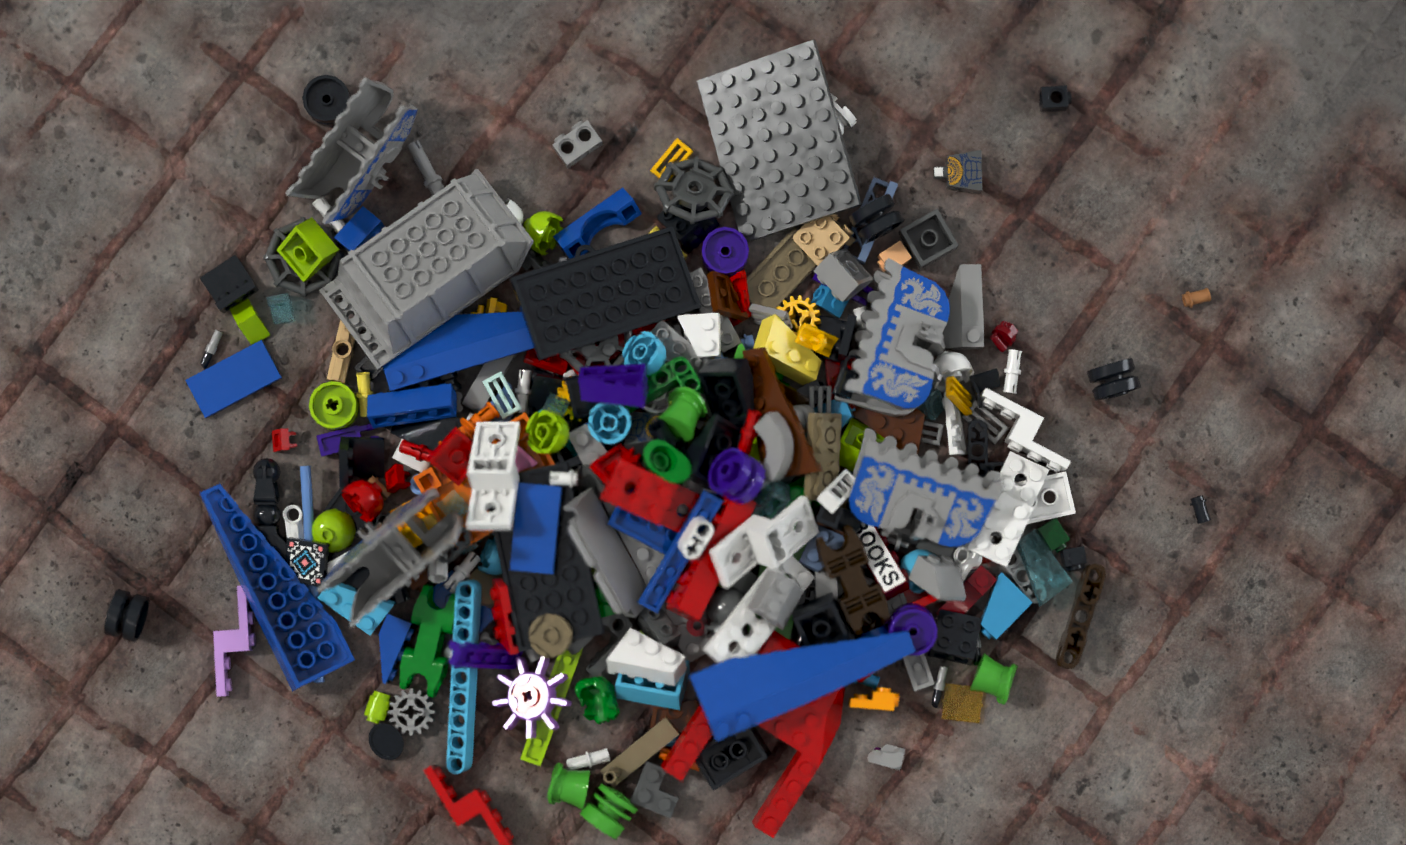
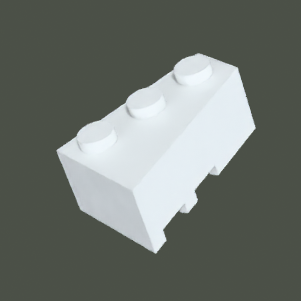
M632 628L627 631L606 659L609 674H626L630 678H635L636 676L646 678L651 682L672 686L678 683L687 670L684 655Z

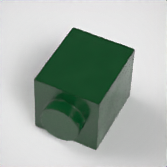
M1057 518L1036 529L1049 552L1055 550L1057 553L1067 547L1066 542L1070 538Z

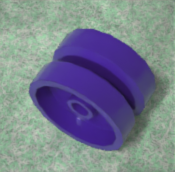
M729 227L717 228L710 232L703 241L702 246L703 264L707 270L732 277L744 269L748 260L749 247L743 234ZM723 249L724 251H726V249H728L729 254L723 255L721 253V250Z
M729 448L719 454L712 463L708 481L710 487L716 493L725 496L734 503L744 504L751 501L761 490L765 479V470L763 464L755 458L748 456L737 448Z
M906 603L899 606L891 614L890 622H888V633L908 630L916 651L908 656H919L934 646L937 639V626L932 613L926 607L917 603ZM912 627H915L917 629L916 631L912 630L911 632H909V629Z

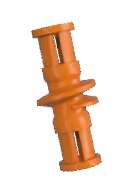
M489 401L485 403L486 406L477 414L472 415L469 420L463 417L460 418L462 426L458 429L471 440H474L477 422H491L495 417H500L498 411Z

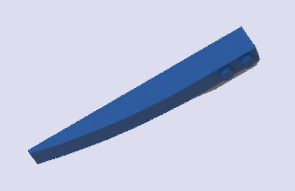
M522 312L459 314L385 364L383 369L390 391H396L532 350L534 346Z
M221 484L200 492V496L239 583L292 691L354 661L355 659L335 619L327 613L319 600H316L304 583L301 584L296 573L275 548L267 542L265 536L256 529L248 516L240 510L237 503Z
M907 630L881 634L875 637H862L850 641L842 640L831 644L823 643L791 648V650L786 651L778 650L760 655L753 654L747 657L729 658L689 676L711 732L716 741L840 689L898 661L916 650Z

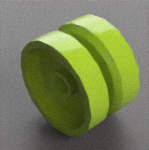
M330 381L321 384L313 391L309 401L311 416L319 425L328 430L336 431L348 428L359 415L360 407L356 394L341 382ZM338 403L339 405L336 406L337 409L334 411L332 405Z

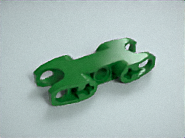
M426 584L423 586L413 608L411 622L420 625L415 649L406 647L400 663V688L409 689L414 676L421 674L427 680V696L434 698L437 696L447 675L449 658L440 655L445 634L453 635L455 593H451L445 608H440L433 601V585Z

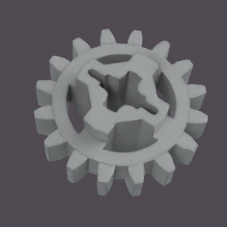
M410 688L409 694L402 690V696L395 695L394 697L397 701L389 703L393 707V710L388 711L389 714H393V718L389 721L397 723L395 725L396 729L402 728L401 734H405L407 730H409L410 736L414 735V730L422 734L421 728L429 729L430 727L427 722H434V719L430 717L431 714L436 713L435 710L430 709L434 702L428 703L429 696H421L422 690H419L417 694H415L414 688ZM408 698L407 704L403 708H398L400 703ZM416 698L424 703L425 708H421L417 704ZM413 706L414 710L422 711V713L414 714L413 718H411L410 714L402 713V711H407ZM398 716H403L407 720V726L400 721ZM420 716H425L423 722L416 726L417 719Z

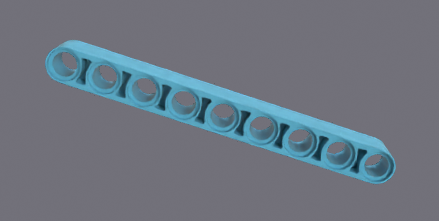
M477 580L462 581L456 586L453 641L464 644L465 641H470L473 644H479L482 588ZM467 585H469L472 590L470 595L466 592ZM466 606L470 609L469 617L465 614ZM465 628L469 631V638L464 636ZM451 666L446 765L448 771L452 774H460L469 770L473 763L478 668ZM462 672L467 675L466 682L461 677ZM461 693L466 697L465 703L460 699ZM460 715L463 716L465 720L464 725H462L459 721ZM458 737L463 739V746L459 745ZM457 758L462 761V768L457 765Z

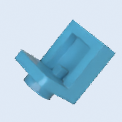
M820 285L813 294L811 304L816 303L818 307L840 318L849 300L844 302L837 300L832 295L831 289L828 286Z

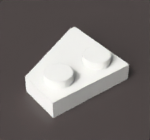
M719 313L678 315V320L699 358L721 357Z

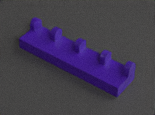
M450 641L449 648L453 653L448 663L453 667L516 669L515 658L521 657L523 651L519 652V654L510 655L501 643L489 645L486 642L473 644L470 641H465L462 644L457 641Z

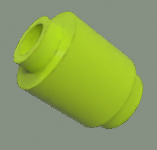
M374 690L373 695H370L364 715L368 716L367 721L379 724L380 720L385 721L390 706L389 703L391 702L389 701L390 695Z

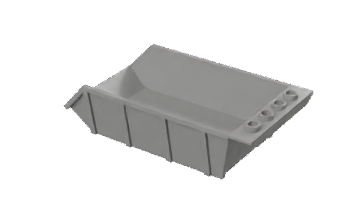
M475 169L471 175L459 179L454 178L450 181L449 185L426 201L418 203L416 208L387 228H382L381 232L354 251H349L348 255L340 260L338 276L319 290L377 370L520 270L534 240L479 169ZM339 298H343L342 302H336ZM350 314H354L353 318H348ZM361 330H366L364 334H360ZM373 346H378L376 350H371Z

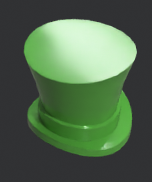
M679 387L670 393L668 397L669 407L658 419L665 421L676 438H682L684 442H687L693 438L697 420L706 416L707 408L704 400L695 390L688 387Z
M983 653L970 690L992 694L997 697L998 703L1004 705L1007 702L1018 665L1003 666Z
M557 763L553 768L547 798L549 804L555 805L556 802L564 801L583 809L591 770H567L563 768L562 763Z

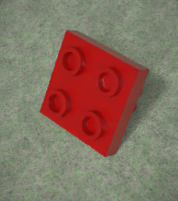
M621 443L592 462L589 467L605 484L618 458L646 470L639 462L640 454L635 456L634 448L627 450ZM632 481L624 485L626 493L635 488V484Z

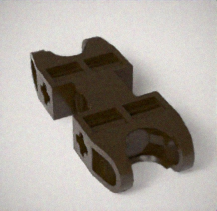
M848 524L843 527L845 535L843 536L844 542L840 548L831 549L830 546L826 545L822 537L817 538L815 541L818 558L826 577L832 579L838 576L846 594L836 599L841 613L854 634L859 636L863 634L861 626H863L862 618L866 613L875 612L876 615H879L883 624L890 622V614L880 584L877 582L867 584L860 566L870 562L861 540Z

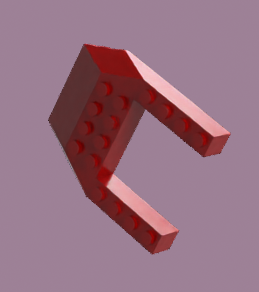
M774 630L756 654H766L778 650L786 651L800 646ZM845 686L757 724L797 750L752 820L753 825L772 838H774L821 765L839 729ZM701 704L661 764L664 771L680 781L684 779L712 735Z

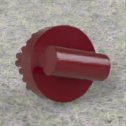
M1004 320L993 329L990 339L1000 352H1004L1015 342L1018 330L1013 323H1008Z

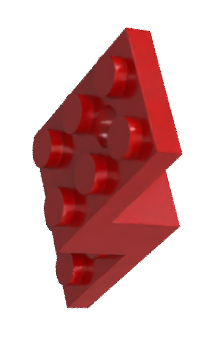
M618 458L600 498L659 526L663 525L679 532L701 494L682 485L670 483L658 475ZM629 481L634 482V491L626 493L624 485ZM685 504L688 511L684 516H679L677 508Z
M434 764L423 770L457 827L481 813L500 845L513 844L512 839L514 836L508 827H503L500 822L503 818L497 808L492 809L489 804L491 798L485 789L481 791L478 788L457 801L455 797L458 795L453 786H448L444 781L446 775L440 766L436 767Z

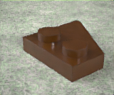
M716 271L709 272L707 279L712 312L739 321L746 320L748 314L747 312H741L737 304L740 298L734 290L729 276Z

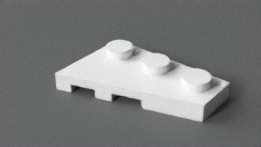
M944 392L942 404L946 412L949 455H967L961 411L946 397V392Z

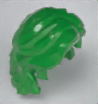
M602 676L588 677L578 681L575 685V693L580 700L581 706L584 707L585 704L587 706L583 716L589 721L595 720L598 724L615 720L620 713L615 696V688L606 678Z

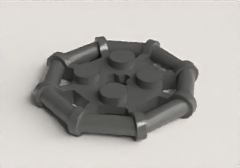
M699 156L675 163H667L660 179L654 184V190L659 195L663 211L666 214L671 213L685 219L690 224L722 217L725 207L730 199L734 197L735 193L724 173L725 169L699 159ZM691 168L689 172L681 171L682 169ZM671 175L676 176L673 182H668ZM714 179L719 180L721 187H717L714 184ZM694 186L698 187V191H691L689 187L694 188ZM666 190L672 191L674 199H672L671 201L667 195ZM721 195L722 198L720 199L719 203L716 204L713 201L715 196ZM678 204L691 209V213L676 206ZM705 207H708L710 209L707 211L696 213V210L701 211Z
M300 217L299 220L279 229L275 228L267 252L263 255V260L266 261L273 277L274 285L300 294L302 297H306L307 294L319 290L333 281L340 260L344 258V254L339 250L332 258L326 275L321 271L322 268L313 275L319 274L323 279L307 286L306 281L303 282L301 280L300 286L285 280L289 275L299 278V276L280 254H275L280 240H285L286 237L284 235L290 233L296 225L306 221L305 217ZM318 224L339 248L332 232L333 229ZM275 260H281L285 268L282 274H280Z
M632 331L624 333V345L632 337ZM618 335L602 340V342H599V346H595V343L559 354L560 358L567 361L577 372L580 371V367H590L592 362H603L605 366L624 365L623 363H625V358L622 357V354L612 365L609 361V358L615 351L623 352L624 347L618 345ZM577 352L584 357L585 365H582L572 354Z

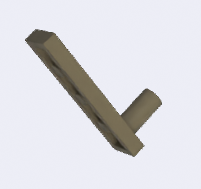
M666 716L600 770L604 781L611 784L614 788L677 737L680 731Z

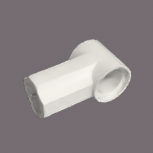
M299 505L287 506L283 511L286 537L304 539L302 507ZM293 508L299 511V518L295 521L289 517V511Z
M449 548L444 549L441 553L444 559H447ZM437 558L428 563V580L438 584L446 582L448 579V563L440 562Z

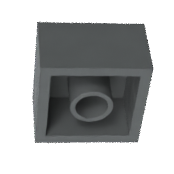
M938 209L903 227L898 233L919 270L955 251L959 246Z

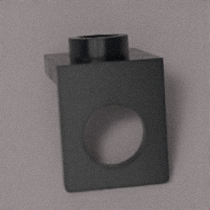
M995 368L969 376L972 393L979 408H981L980 392L985 388L993 389L1001 386L998 370Z

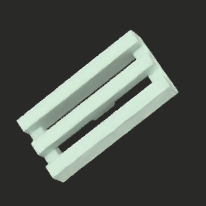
M501 371L482 381L503 420L522 410ZM499 377L516 406L513 409L496 381ZM493 382L508 412L504 413L488 383Z

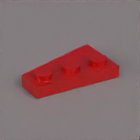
M501 578L492 579L490 595L492 600H494V607L491 609L496 623V627H493L494 637L500 641L510 655L519 654L518 646H515L512 642L511 635L515 634V628L510 617H508L512 611L507 585Z

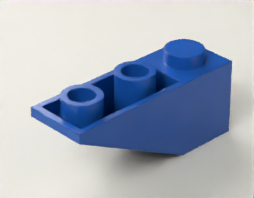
M387 614L379 632L382 683L388 684L389 680L393 682L398 671L395 669L397 661L402 659L406 640L410 642L415 629H412V623L391 614Z

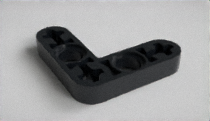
M973 419L967 427V465H976L975 462L971 463V459H984V463L979 462V468L983 470V473H980L979 476L985 477L996 466H1003L1005 461H988L987 425L981 419ZM976 423L983 427V430L979 431V438H984V441L975 440L971 442V438L976 439L975 431L971 430L972 427L976 426ZM976 444L983 446L984 451L980 456L972 454V447ZM1017 474L1014 481H1024L1026 477L1023 474L1019 477V474Z

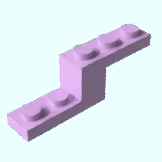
M237 586L239 629L213 631L217 697L229 696V691H232V680L228 678L231 660L230 657H227V652L252 651V646L256 644L255 633L251 632V624H254V612H250V604L241 586Z

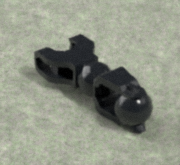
M264 458L256 462L253 468V475L256 480L254 503L257 505L253 512V518L257 524L255 526L256 529L265 536L267 542L285 560L287 539L280 534L279 525H277L281 516L280 509L277 507L280 501L277 483L280 477V467L273 459Z

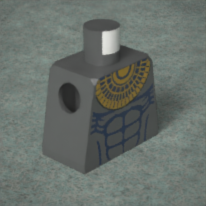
M977 150L947 156L946 166H934V179H946V189L981 194L982 151Z
M634 411L630 413L632 427L629 434L625 437L624 447L627 450L634 448L635 456L637 454L643 456L645 446L654 440L647 428L650 423L658 419L660 414Z

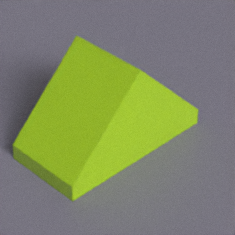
M249 299L230 309L238 327L251 345L270 336L269 331Z

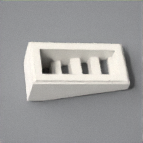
M845 469L817 498L818 502L830 513H834L849 497L855 477Z

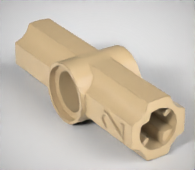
M341 320L336 341L332 347L333 353L327 380L345 384L350 361L354 355L355 339ZM341 346L349 348L345 355H339L338 349Z

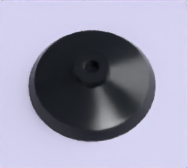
M381 723L375 725L369 732V745L378 757L385 760H393L401 755L404 742L400 732L395 727Z

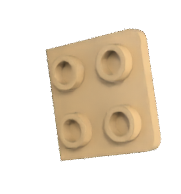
M837 214L806 223L793 235V240L817 266L830 253L840 250L845 244L851 246L856 241L852 237L854 232L846 224L842 226L837 221L839 219Z

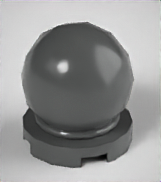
M722 587L716 590L707 604V615L711 622L710 625H705L704 633L710 634V630H714L715 634L745 594L733 587ZM742 628L744 636L748 635V629Z

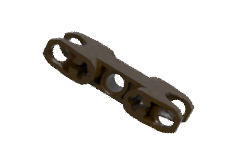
M1095 563L1089 564L1081 573L1075 591L1073 606L1056 654L1057 666L1073 669L1079 664L1095 606L1106 577L1104 566ZM1092 569L1097 572V580L1095 581L1089 577ZM1084 592H1088V595L1091 596L1090 599L1084 596ZM1079 610L1084 611L1086 614V619L1082 623L1078 622L1075 617ZM1075 633V636L1078 637V640L1074 641V638L1071 637V634ZM1066 652L1071 653L1073 657L1069 664L1064 661Z

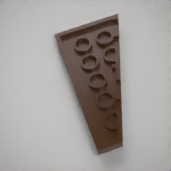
M761 347L742 351L743 358H747L753 375L755 410L762 413L760 420L767 413L778 411L791 431L794 447L793 458L784 477L823 471L821 465L817 464L813 454L815 452L812 446H809L804 436L805 431L792 403L788 402L784 394L785 388L776 377V369L766 348ZM758 434L756 439L760 463L764 464L766 446L762 437Z

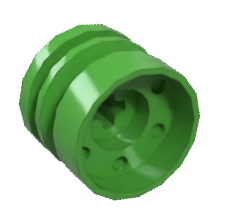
M601 783L598 788L605 793L604 797L595 792L593 796L599 801V804L595 805L587 802L580 815L596 828L617 840L624 830V826L618 821L620 817L630 821L631 817L625 813V810L627 809L635 814L638 809L630 802L628 797L617 789Z

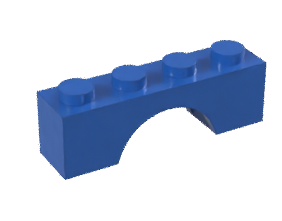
M621 188L553 237L567 258L571 259L575 257L578 247L590 245L594 235L603 228L610 225L625 226L642 213L634 199L624 188ZM582 251L580 255L586 254L589 251Z

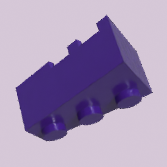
M646 364L580 367L578 379L581 401L645 408L648 391Z

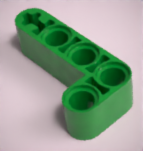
M684 357L674 358L664 364L656 373L647 375L649 390L647 392L646 404L679 385L680 387H688L690 384L696 383L697 387L694 390L700 396L703 393V386L689 361ZM680 366H687L684 372H677ZM663 376L668 377V379H667V381H666L665 383H663V384H659V383H658V380H659L661 377H663ZM624 405L629 410V413L641 408Z

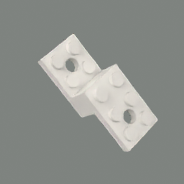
M987 388L981 392L980 396L983 407L989 410L995 408L1001 411L1000 415L1008 420L1016 419L1004 441L1008 444L1007 448L1017 453L1022 451L1028 454V459L1036 463L1041 461L1047 464L1046 468L1055 473L1058 471L1062 472L1068 468L1070 460L1032 441L1044 419L1043 417Z
M520 422L476 423L467 472L472 487L466 521L467 530H511L520 479L515 463L521 430ZM495 439L501 440L497 444H492ZM491 507L497 508L493 512H486Z
M1010 451L997 481L1004 485V489L993 505L980 533L969 542L966 549L1007 567L1034 510L1032 506L1049 469ZM1017 474H1023L1026 477L1024 486L1016 485L1014 479ZM992 532L1000 533L1002 539L999 544L991 543L989 537Z
M801 495L772 520L753 514L709 551L722 587L729 588L756 564L777 569L819 533L808 497Z

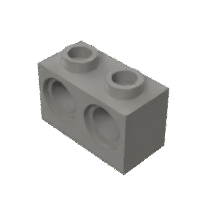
M588 120L584 123L582 121L576 123L571 128L572 131L567 135L562 133L554 139L553 149L568 169L603 145L602 140ZM588 132L591 138L585 142L579 139L580 134ZM566 144L574 147L573 151L569 154L562 152V147Z

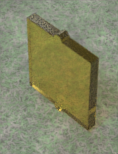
M945 683L944 698L941 700L943 703L941 719L979 723L980 712L983 707V692L971 691V686Z

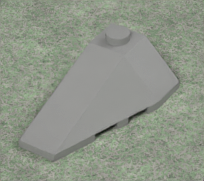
M960 264L948 299L950 314L942 333L945 344L944 350H982L984 347L981 264Z

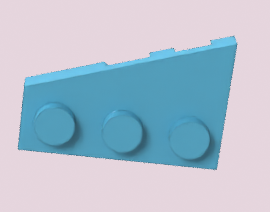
M341 583L332 589L322 591L318 599L350 621L351 607L357 590L355 587ZM389 599L388 601H381L372 612L364 615L355 626L371 635L394 606L395 601Z

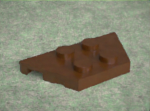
M859 406L855 407L856 410L853 411V414L857 419L883 438L887 436L895 437L897 441L896 447L900 450L906 444L914 443L917 446V455L919 456L926 417L923 412L916 408L906 416L892 417Z

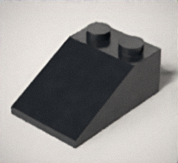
M747 358L709 359L698 374L712 416L717 414L742 428L745 425L748 410H755L753 375Z
M713 414L684 454L691 464V474L688 479L707 490H713L708 481L712 463L724 450L738 448L742 435L740 433L741 428L721 416Z
M451 417L394 425L390 433L414 444H424L428 449L435 450L439 445V441H443L455 427L460 428L462 425L459 418Z
M752 726L716 741V739L708 742L695 762L714 791L765 760L772 753L756 727Z

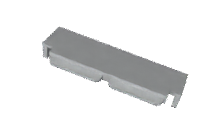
M588 488L563 507L565 511H574L576 515L568 521L570 524L568 526V533L587 566L594 567L597 571L594 574V578L613 612L616 614L623 613L625 617L636 618L644 608V606L638 603V600L647 586L616 530L607 525L609 518L593 489Z

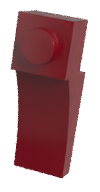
M980 565L963 582L966 594L965 601L947 600L935 614L938 615L940 609L965 614L997 579Z

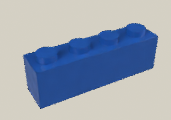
M451 383L429 387L421 386L408 390L400 389L386 393L379 392L368 395L367 418L373 428L457 417V394Z

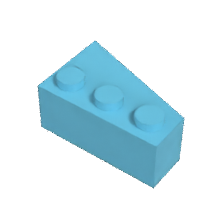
M686 660V672L675 686L651 682L646 678L636 676L635 678H630L626 674L618 673L615 683L617 699L680 710L690 677L689 660Z

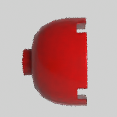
M356 480L348 484L341 491L343 492L342 497L354 513L356 511L361 513L362 516L359 518L363 521L371 523L381 513L384 505L381 495L383 491L377 483L371 484L366 480Z

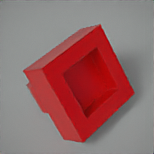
M288 428L273 430V452H283L297 447V444L289 442V437L295 436L296 432H289Z
M396 463L385 472L386 489L389 493H395L399 489H407L411 485L410 482H405L410 473L404 471L402 464Z

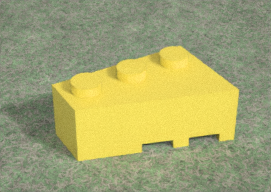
M776 314L763 319L753 349L765 347L776 372L801 385L815 381L822 363L819 357L811 349L795 342L797 335Z

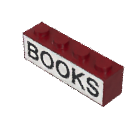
M862 522L857 536L861 540L870 560L865 565L875 582L880 584L885 599L888 601L910 589L908 585L909 575L904 568H899L897 563L900 561L894 551H889L887 546L890 544L887 538L880 535L877 531L879 527L870 526Z

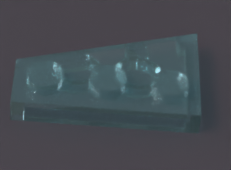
M1035 529L1019 540L1017 548L1040 607L1073 581Z

